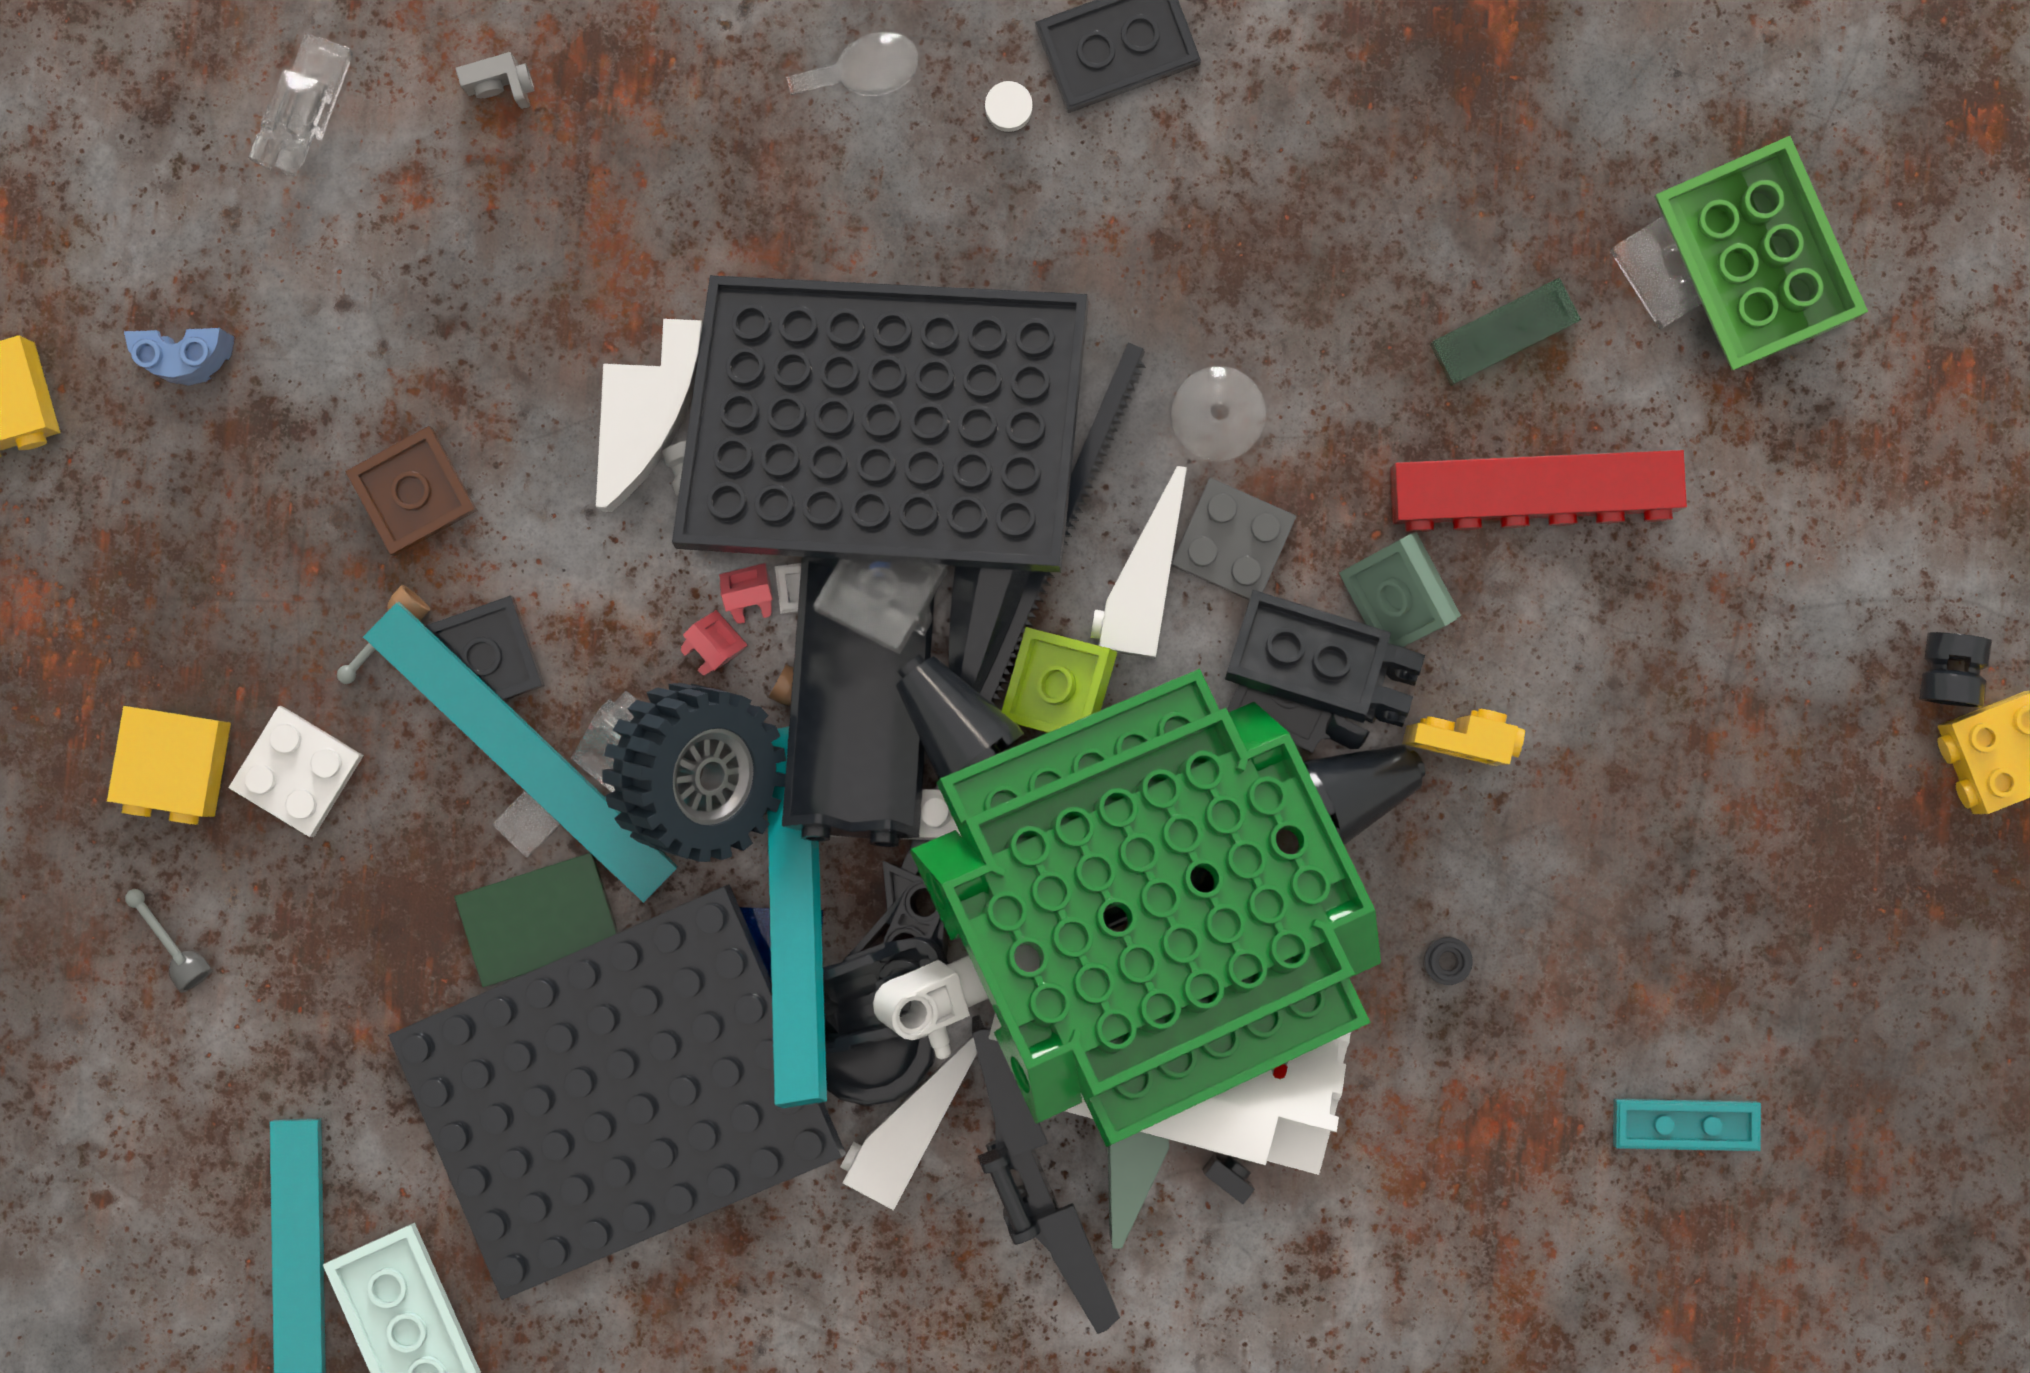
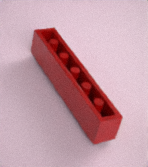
M1684 450L1395 463L1390 468L1393 525L1405 524V532L1434 531V523L1453 522V530L1481 529L1482 521L1500 520L1501 528H1520L1530 526L1529 519L1548 518L1549 526H1566L1577 524V516H1596V524H1612L1625 522V514H1643L1644 522L1673 520V512L1687 508Z

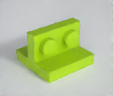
M1026 627L1001 712L1019 726L1049 733L1101 711L1117 651Z

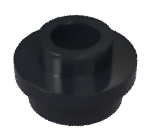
M1452 937L1439 938L1431 943L1425 952V970L1437 983L1443 985L1458 984L1466 979L1472 969V954L1467 945L1459 939ZM1445 952H1452L1456 958L1455 966L1450 970L1442 969L1439 964L1440 956Z

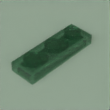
M1559 277L1432 341L1430 346L1450 385L1453 386L1578 323L1581 318Z

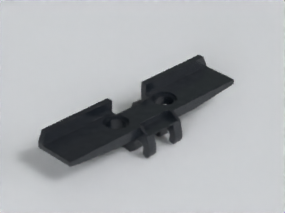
M979 1015L972 1017V1034L995 1119L996 1140L986 1145L988 1152L978 1155L984 1174L990 1173L1004 1206L1003 1218L1013 1244L1018 1245L1036 1237L1050 1251L1054 1262L1097 1334L1105 1332L1120 1318L1074 1204L1059 1208L1037 1157L1035 1149L1048 1144L1040 1123H1035L998 1041L988 1039L991 1028L984 1027ZM1011 1169L1019 1171L1024 1185L1016 1186L1010 1172Z

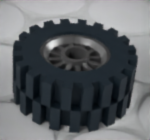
M684 683L669 684V690L657 687L646 692L650 703L635 700L627 708L634 718L630 722L621 719L617 721L612 731L621 735L618 745L607 743L604 756L614 759L613 769H602V783L614 786L615 791L605 795L608 808L622 811L614 818L620 828L632 831L630 837L637 842L685 859L710 862V857L719 860L733 857L731 847L744 851L753 844L748 833L753 831L763 834L770 825L762 818L765 811L777 812L781 800L772 797L774 787H785L786 774L776 772V763L786 761L784 748L773 746L771 743L780 737L776 725L764 723V720L769 715L761 707L750 705L752 700L742 695ZM703 768V775L700 779V772Z

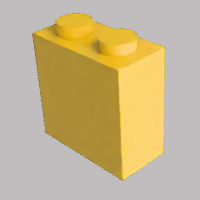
M19 335L0 341V451L15 446L18 447V450L41 447L47 444L46 437L59 434L60 430L36 345L34 342Z
M2030 690L1937 725L1941 737L1938 738L1940 752L1948 764L1953 763L1959 781L1956 782L1957 794L1962 804L1967 809L1971 808L1973 814H1990L2030 798Z
M123 706L107 801L123 804L121 813L151 817L152 809L170 811L169 821L198 825L199 816L215 817L231 723Z

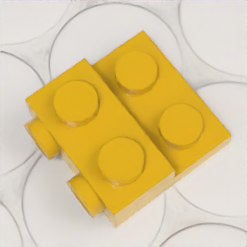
M1479 709L1478 711L1472 710L1469 716L1457 718L1456 723L1427 716V719L1421 718L1420 723L1406 726L1402 744L1493 766L1510 765L1511 757L1518 758L1520 755L1525 729L1506 724V714Z

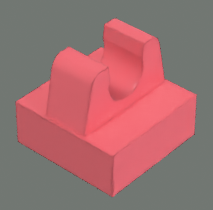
M766 563L719 574L721 597L725 611H730L738 624L745 623L744 607L757 604L761 608L763 618L771 615L772 592Z
M715 610L694 623L683 634L686 640L681 646V652L686 656L696 650L705 660L698 671L702 675H706L737 657L748 645L721 614Z

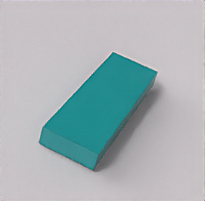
M1614 1099L1613 1147L1618 1149L1761 1151V1103L1757 1101Z

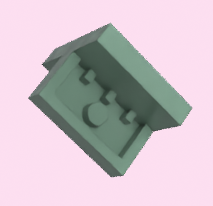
M1417 532L1396 541L1339 572L1366 625L1391 632L1388 642L1390 644L1404 647L1452 623L1461 616Z

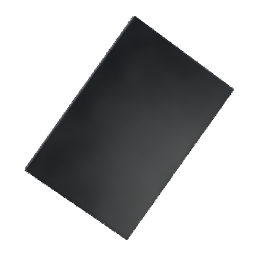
M1094 0L1035 22L1038 35L1068 113L1201 64L1199 53L1179 0Z

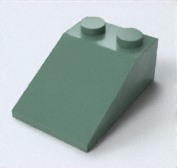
M1138 1132L1108 1146L1109 1235L1112 1249L1123 1248L1169 1150V1139Z

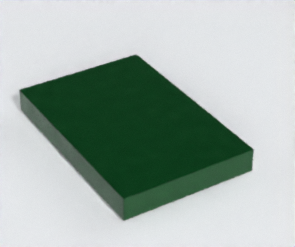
M591 853L454 896L482 987L527 974L618 933L595 856Z

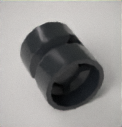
M1928 633L1924 659L1931 664V669L1922 674L1919 699L1952 706L1984 707L1987 681L1980 676V672L1989 667L1992 640L1957 633ZM1948 660L1964 661L1965 671L1947 670Z

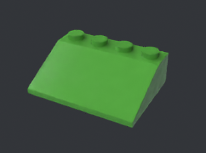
M1791 136L1655 195L1731 371L1858 319L1868 312Z

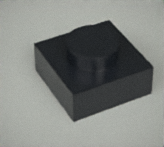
M1213 1154L1202 1169L1205 1176L1241 1204H1244L1255 1190L1253 1185L1246 1180L1251 1172L1229 1155L1222 1161Z

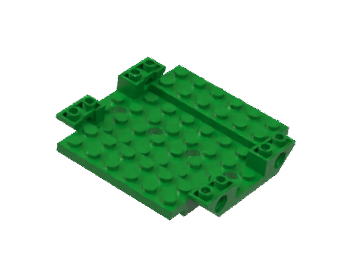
M1200 669L940 778L937 782L960 834L954 830L912 848L910 853L950 940L953 941L961 938L1001 1024V1027L994 1032V1035L1036 1124L1081 1104L1082 1094L1105 1146L1108 1147L1371 1023L1349 979L1381 963L1376 911L1290 733L1255 701L1231 712H1228L1226 707L1219 710ZM1279 830H1289L1297 837L1298 850L1295 854H1286L1279 849L1276 843V835ZM1201 867L1211 873L1214 879V886L1211 892L1203 893L1194 888L1190 879L1193 868ZM1117 906L1125 912L1128 923L1124 931L1116 932L1106 926L1103 919L1106 907ZM1028 945L1037 951L1040 963L1036 971L1027 972L1018 967L1014 958L1015 950L1018 946Z

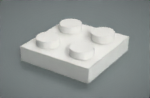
M278 706L228 788L305 835L314 837L364 755L288 709Z

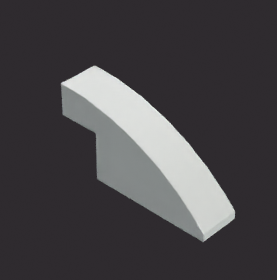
M663 319L661 366L603 364L596 507L602 512L614 511L646 480L663 457L661 451L670 446L681 427L693 397L703 327L702 320Z

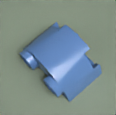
M221 328L186 329L183 339L174 344L172 338L161 336L158 330L124 331L128 351L131 353L132 359L136 364L170 383L188 386L211 379L209 376L220 369L225 359L229 360L231 357L235 338Z

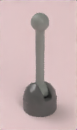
M132 889L127 892L125 896L127 905L139 911L173 957L169 965V976L179 992H186L204 981L213 971L206 960L199 953L193 951L181 952L144 903L145 895L141 890Z

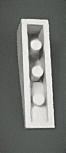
M1176 467L1108 596L1104 611L1095 610L1090 638L1099 639L1098 646L1110 648L1120 654L1150 659L1156 657L1187 467Z
M973 1035L867 1135L862 1146L853 1141L840 1166L848 1171L843 1184L892 1210L895 1209L977 1054Z

